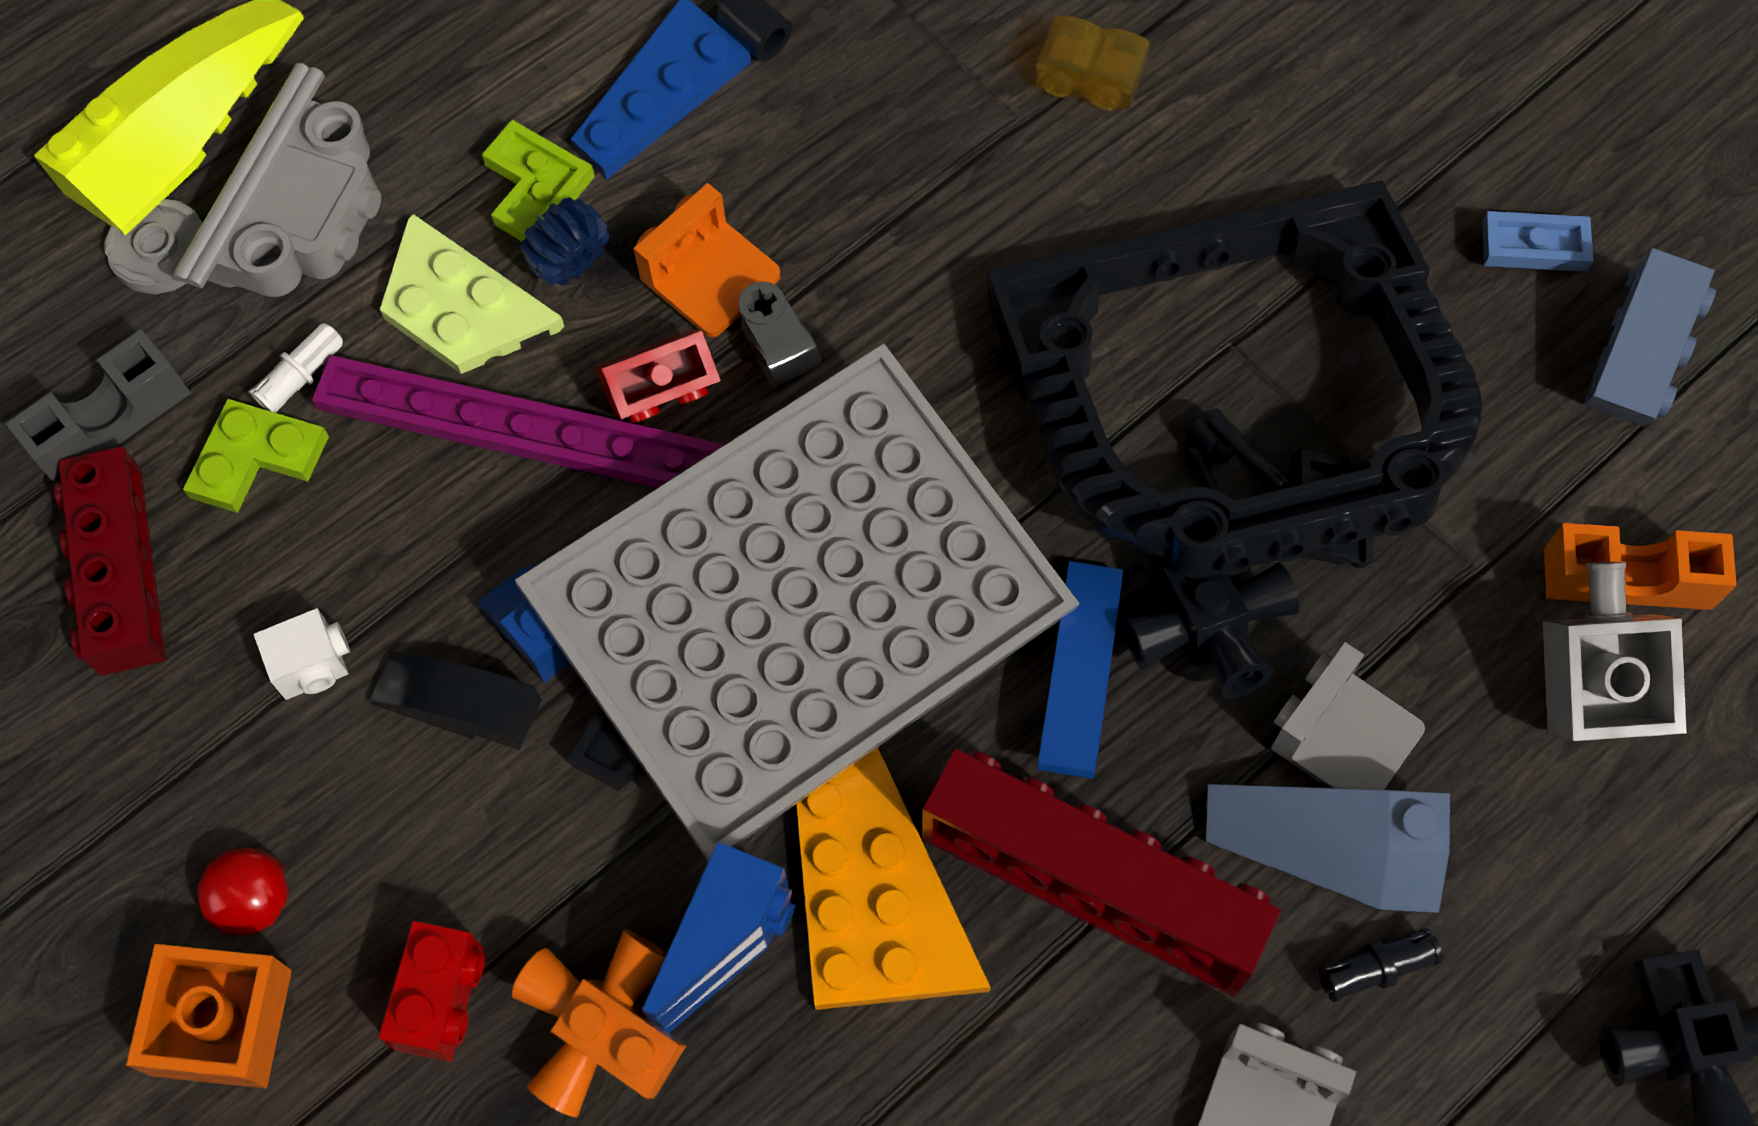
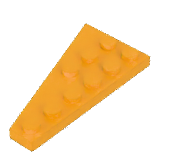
M878 747L796 804L815 1010L990 992L991 987Z

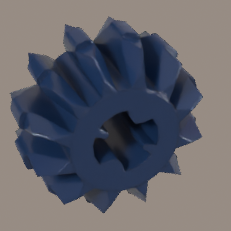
M567 197L558 205L550 204L548 210L543 215H536L537 221L533 226L526 229V238L520 246L524 254L523 258L530 264L529 268L540 279L543 278L549 285L557 283L562 286L567 284L573 277L575 279L580 278L583 271L593 267L595 259L603 255V246L608 242L610 235L606 231L607 225L600 219L601 215L591 205L587 206L581 199L573 200L571 197Z

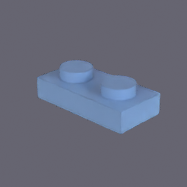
M1487 211L1482 221L1484 266L1587 272L1593 263L1590 217Z

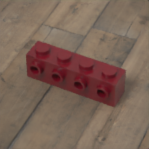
M124 446L60 460L61 481L55 483L54 491L57 504L61 512L65 514L66 529L60 531V544L63 554L71 566L72 578L66 579L65 590L71 608L76 611L77 628H72L71 643L76 657L79 660H84L100 676L166 661L142 469Z

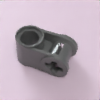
M756 282L746 287L739 297V310L742 316L741 328L769 383L774 388H777L821 366V357L813 338L806 327L798 320L783 292L776 285L769 282Z

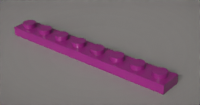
M332 355L329 356L312 399L315 407L320 411L655 488L664 485L725 445Z

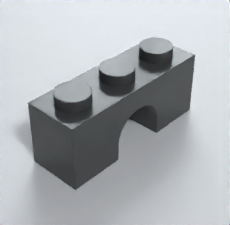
M142 329L97 359V362L104 371V376L101 384L89 396L77 402L63 403L58 401L50 392L5 423L32 459L54 483L61 481L60 460L115 448L191 394L172 365Z

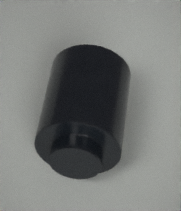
M720 0L718 3L717 23L748 49L759 61L772 59L788 42L792 32L791 22L765 0Z

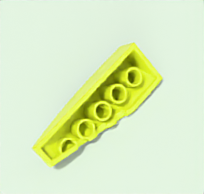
M252 0L186 32L144 59L109 86L97 98L93 99L81 113L60 132L56 133L34 157L64 195L126 236L198 168L206 156L202 149L213 133H223L231 121L227 113L239 96L248 98L257 85L254 75L262 64L273 63L303 21L302 13L281 0Z

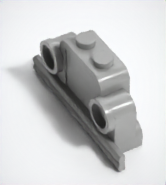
M296 63L172 274L175 280L201 289L206 281H210L224 287L239 286L264 296L279 297L294 290L299 284L302 274L315 279H327L340 271L345 260H350L358 247L361 231L368 219L374 218L379 210L381 193L366 163L370 156V147L364 135L363 123L356 109L344 102L334 101L321 104L312 101L325 78L321 70L314 67L309 68L302 63Z

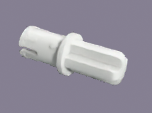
M326 323L319 325L290 355L283 352L280 355L281 361L263 380L248 392L265 410L277 413L296 391L305 384L311 385L314 382L311 376L329 359L330 355H333L342 346L343 339Z

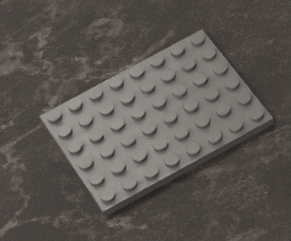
M885 344L877 347L515 579L516 586L708 862L718 842L734 848L1060 621V619L1071 613L1080 604Z

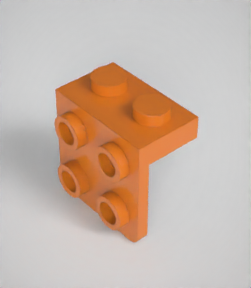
M706 183L695 194H689L681 199L674 212L658 227L654 226L646 230L633 248L640 280L697 329L702 331L704 335L711 338L719 336L741 316L739 297L746 287L756 282H769L775 285L780 279L779 266L726 222L722 194L709 183Z

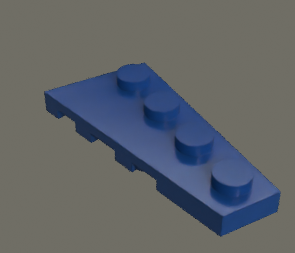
M679 0L571 138L574 151L607 180L751 64L750 51L691 0Z

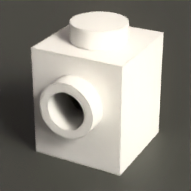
M318 608L254 634L270 682L286 700L302 693L315 694L327 690L334 685L336 679L348 675L342 655L350 653L346 637L339 623L335 622L329 625Z

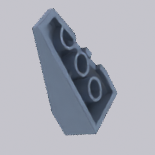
M1207 785L1205 842L1342 894L1376 909L1439 913L1449 858L1450 793Z

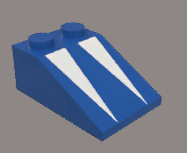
M720 842L717 843L642 1009L650 1021L670 1033L765 952L774 934L779 937L784 935L795 908V904L790 903L792 891L788 889L784 868Z

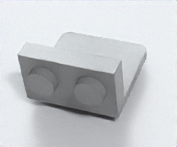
M1346 642L1334 658L1325 652L1322 654L1305 679L1313 685L1303 700L1292 695L1280 711L1274 723L1282 729L1271 749L1326 788L1384 790L1424 734L1425 726L1419 718L1353 674L1364 654Z
M1251 1022L1249 1027L1239 1024L1228 1037L1198 1126H1330L1337 1104L1350 1094L1356 1071L1342 1066V1057L1327 1049L1308 1046L1305 1051L1283 1042L1285 1035L1271 1026L1258 1022Z

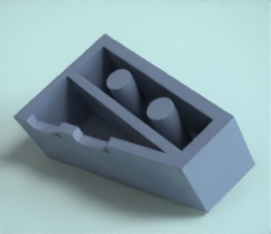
M1654 248L1638 262L1628 274L1625 286L1630 287L1622 309L1617 308L1611 323V325H1614V329L1607 347H1604L1601 352L1583 405L1642 427L1650 424L1658 415L1662 417L1667 415L1677 393V387L1670 385L1677 366L1684 368L1687 365L1697 342V338L1689 336L1696 317L1704 319L1715 298L1716 289L1709 287L1715 272L1714 269Z

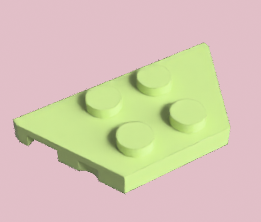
M413 214L408 219L380 311L384 320L460 374L484 365L491 357L505 356L521 349L520 342L546 330L549 331L550 335H553L563 329L564 323L559 314Z

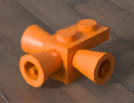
M623 929L604 981L583 979L580 983L548 948L540 950L527 962L514 983L512 997L515 1000L558 1017L559 1019L551 1032L566 1042L527 1084V1088L533 1095L565 1115L578 1117L596 1067L599 1065L646 1099L655 1098L687 1046L650 1021L642 1010L644 1006L636 1002L655 982L668 954L666 951L631 930Z

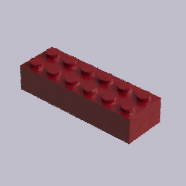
M955 748L923 808V841L1235 998L1252 976L1282 911L1269 904L1271 898L1266 893L1244 883H1239L1235 887L1215 877L1216 871L1199 859L1184 856L1180 860L1160 850V842L1144 832L1131 829L1126 833L1106 823L1107 817L1099 810L1083 803H1076L1073 807L1053 797L1054 791L1037 779L1023 777L1020 781L1000 771L1001 765L984 753L970 751L968 755Z

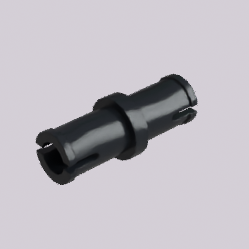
M1426 927L1417 933L1386 944L1378 940L1364 945L1363 952L1331 964L1319 966L1318 975L1325 994L1329 993L1328 998L1332 1002H1337L1343 997L1376 985L1381 989L1391 987L1397 984L1398 977L1442 963L1443 956L1436 936L1431 937L1432 931Z

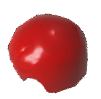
M255 847L229 849L210 861L198 883L199 907L205 920L227 936L256 935L273 925L289 898V889L284 873L285 865L280 859L261 848Z

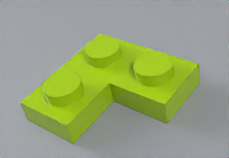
M514 120L510 121L482 154L486 167L516 184L491 216L495 226L520 241L526 238V229L533 226L537 221L536 215H543L548 210L550 204L558 205L567 197L576 200L595 177L592 165Z
M227 399L183 491L190 499L238 513L259 468L308 482L329 435L324 427Z

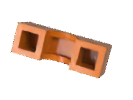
M1562 523L1544 548L1546 599L1590 602L1587 563L1626 562L1625 589L1626 604L1713 610L1737 586L1732 534L1676 530L1663 542L1646 546H1630L1620 543V530L1618 526Z

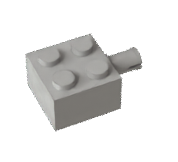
M1626 562L1587 563V569L1589 570L1590 613L1585 614V618L1543 621L1548 733L1572 741L1687 733L1682 619L1656 614L1633 615V613L1626 611Z

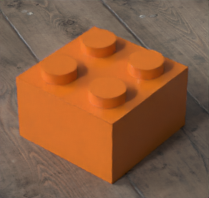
M155 944L126 1065L151 1077L267 1089L292 970L273 956Z

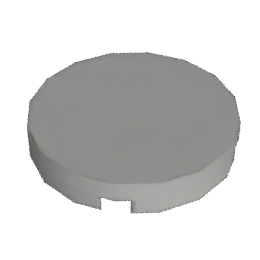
M163 199L126 236L115 227L110 226L104 242L109 266L121 283L136 292L160 294L174 291L187 284L175 280L172 274L201 227L202 221L195 210L184 203Z

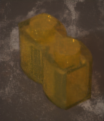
M1055 16L1037 61L1036 84L1056 97L1083 96L1095 106L1104 110H1129L1148 61L1150 41L1129 31L1113 28L1102 29L1096 24L1081 18Z

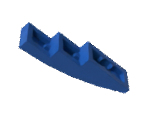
M1069 561L1065 585L1080 604L1075 610L1060 619L1037 770L1094 779L1123 575L1122 569Z

